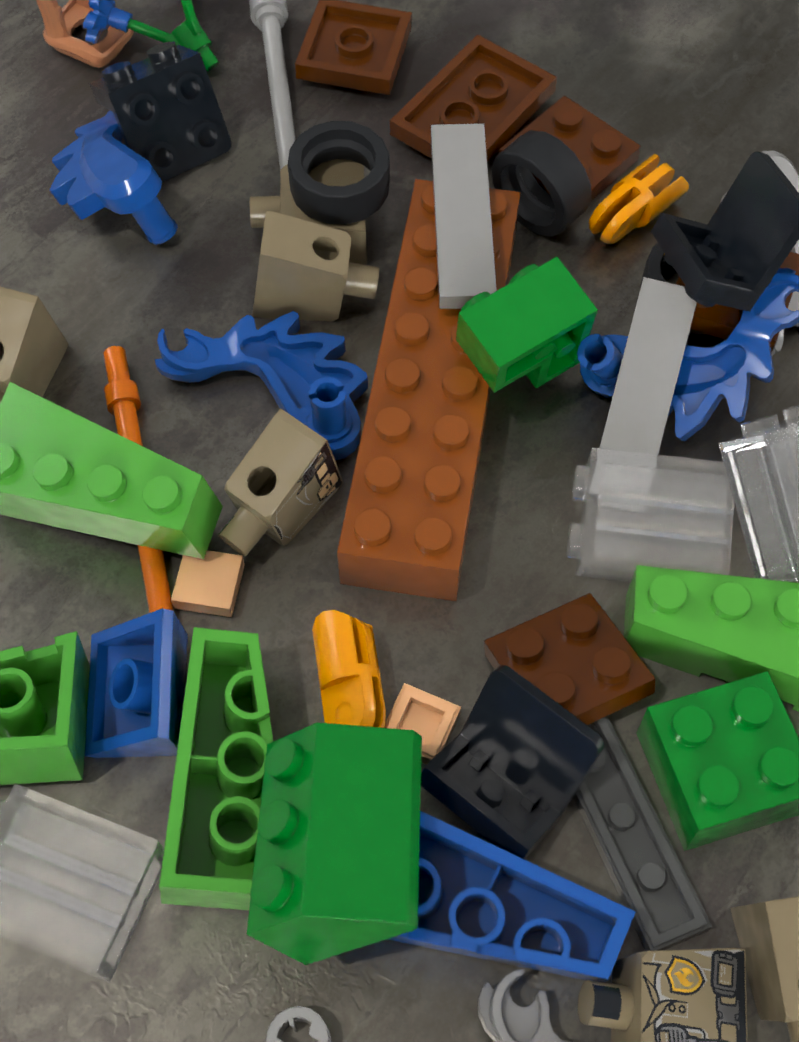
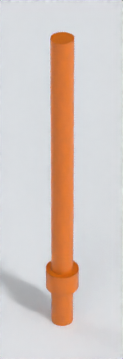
M121 346L108 347L103 352L108 377V384L104 388L107 410L115 417L118 435L143 446L137 411L141 407L137 383L130 379L125 349ZM137 545L149 613L162 608L174 611L163 550Z

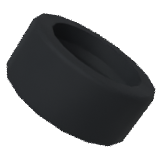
M329 121L309 128L300 134L290 147L287 164L290 191L296 206L308 217L326 224L347 225L365 220L380 210L387 199L390 184V154L384 140L371 128L353 121ZM335 159L352 160L363 164L371 171L368 176L359 182L346 186H327L314 181L309 176L311 170L321 163Z
M528 131L495 157L491 168L495 189L520 192L517 221L538 235L552 237L563 232L586 211L591 202V183L584 166L566 144L545 131ZM533 174L542 181L550 195L539 185Z

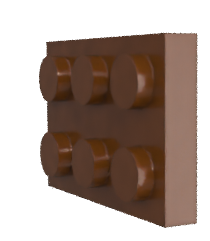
M477 34L390 120V135L432 159L431 125L484 124L488 162L551 97L556 90L557 76Z

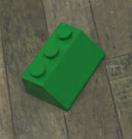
M317 722L267 744L246 935L308 965L417 929L421 735L414 730Z

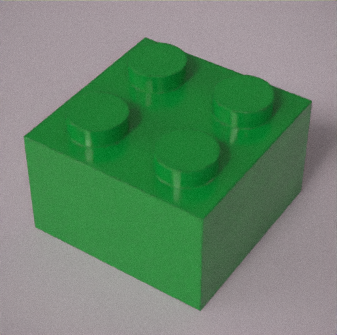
M768 671L647 707L636 734L684 851L799 815V737Z

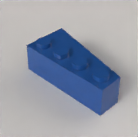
M420 811L418 927L416 930L388 938V940L582 980L606 982L610 977L636 912Z

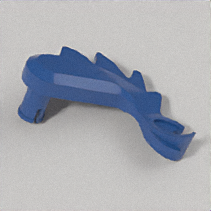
M109 110L105 117L77 128L75 133L78 139L52 158V162L59 170V173L49 191L60 205L68 203L76 216L81 220L104 207L120 215L131 213L146 234L147 240L154 245L162 244L172 238L177 232L178 225L157 197L162 186V180L148 160L122 144L123 136L113 112Z
M790 268L778 269L751 311L743 310L739 323L726 341L707 348L686 345L668 414L669 416L674 410L675 435L678 439L685 442L703 428L724 398L727 400L731 417L737 422L745 420L749 401L750 377L752 376L764 383H770L773 380L774 366L770 342L773 336L781 330L799 323V310L791 311L785 306L787 296L795 291L799 292V276L795 275V270ZM592 334L580 343L577 351L580 373L583 381L595 393L612 399L628 336Z
M294 311L267 323L259 330L256 329L253 316L246 315L223 337L215 339L204 336L198 331L185 328L183 331L187 346L181 351L169 349L164 329H161L158 333L157 342L162 359L154 360L157 370L163 376L182 382H200L221 372L246 370L258 375L264 381L279 408L327 439L335 461L344 459L352 454L360 443L361 420L353 402L368 389V376L357 365L336 360L346 352L344 336L322 332L296 335L300 330L298 313Z

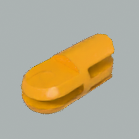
M653 154L612 187L611 194L593 211L589 219V229L593 234L603 231L600 241L614 244L634 228L645 227L688 191L689 183L683 176H680L670 184L675 170L668 163H663L657 167L660 157L657 154Z
M337 610L321 612L315 618L312 631L324 722L384 728L386 709L373 626Z

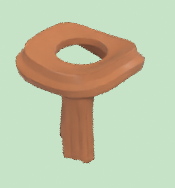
M36 0L45 25L43 32L45 42L56 51L92 67L100 68L106 66L120 53L134 33L130 29L126 33L109 26L105 39L97 44L90 45L81 39L72 37L75 28L83 24L86 15L94 10L90 8L89 0H69L63 8L58 5L57 0Z

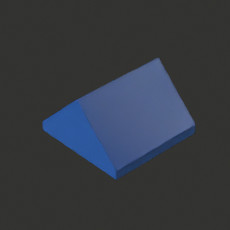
M162 608L92 634L85 757L177 756L186 689L188 634L173 610Z

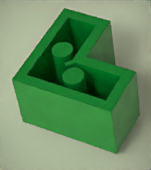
M555 257L539 267L537 264L528 265L517 272L508 285L492 294L489 292L479 293L467 301L458 315L456 341L494 393L525 374L534 387L538 388L580 363L577 355L578 347L582 340L590 335L598 309L560 259Z

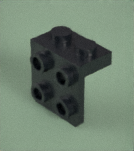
M173 41L150 48L147 51L148 58L131 65L129 61H123L110 65L102 70L103 78L89 83L96 102L113 112L126 146L148 160L162 182L228 152L232 145L201 54L179 44L176 45V42Z
M756 151L748 158L708 224L662 213L651 233L664 251L663 257L666 262L675 268L685 284V292L691 299L707 307L719 304L750 312L799 240V192L768 154Z
M500 665L489 675L460 734L424 766L421 772V787L493 845L525 860L559 822L603 751L604 742L597 732L512 668Z

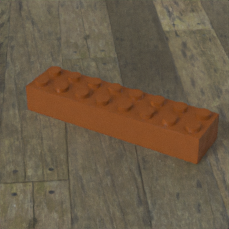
M415 179L339 540L337 558L340 584L457 601L491 388L456 341L458 315L462 308L439 309L433 181ZM489 188L496 287L499 290L508 285L516 237L520 192Z

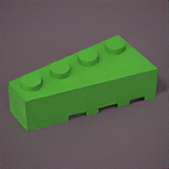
M9 382L0 403V515L204 559L223 505L202 475Z
M636 565L626 594L624 638L638 656L698 677L704 673L727 682H733L768 671L780 699L793 704L792 710L799 712V583Z
M193 628L159 885L161 904L249 911L267 744L274 741L258 633Z
M77 631L54 637L55 644L25 652L22 645L0 651V785L83 780L90 664Z

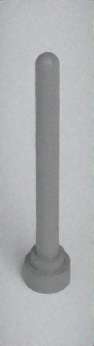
M249 0L251 21L262 31L279 167L281 170L288 164L289 150L296 140L281 29L288 19L286 0Z

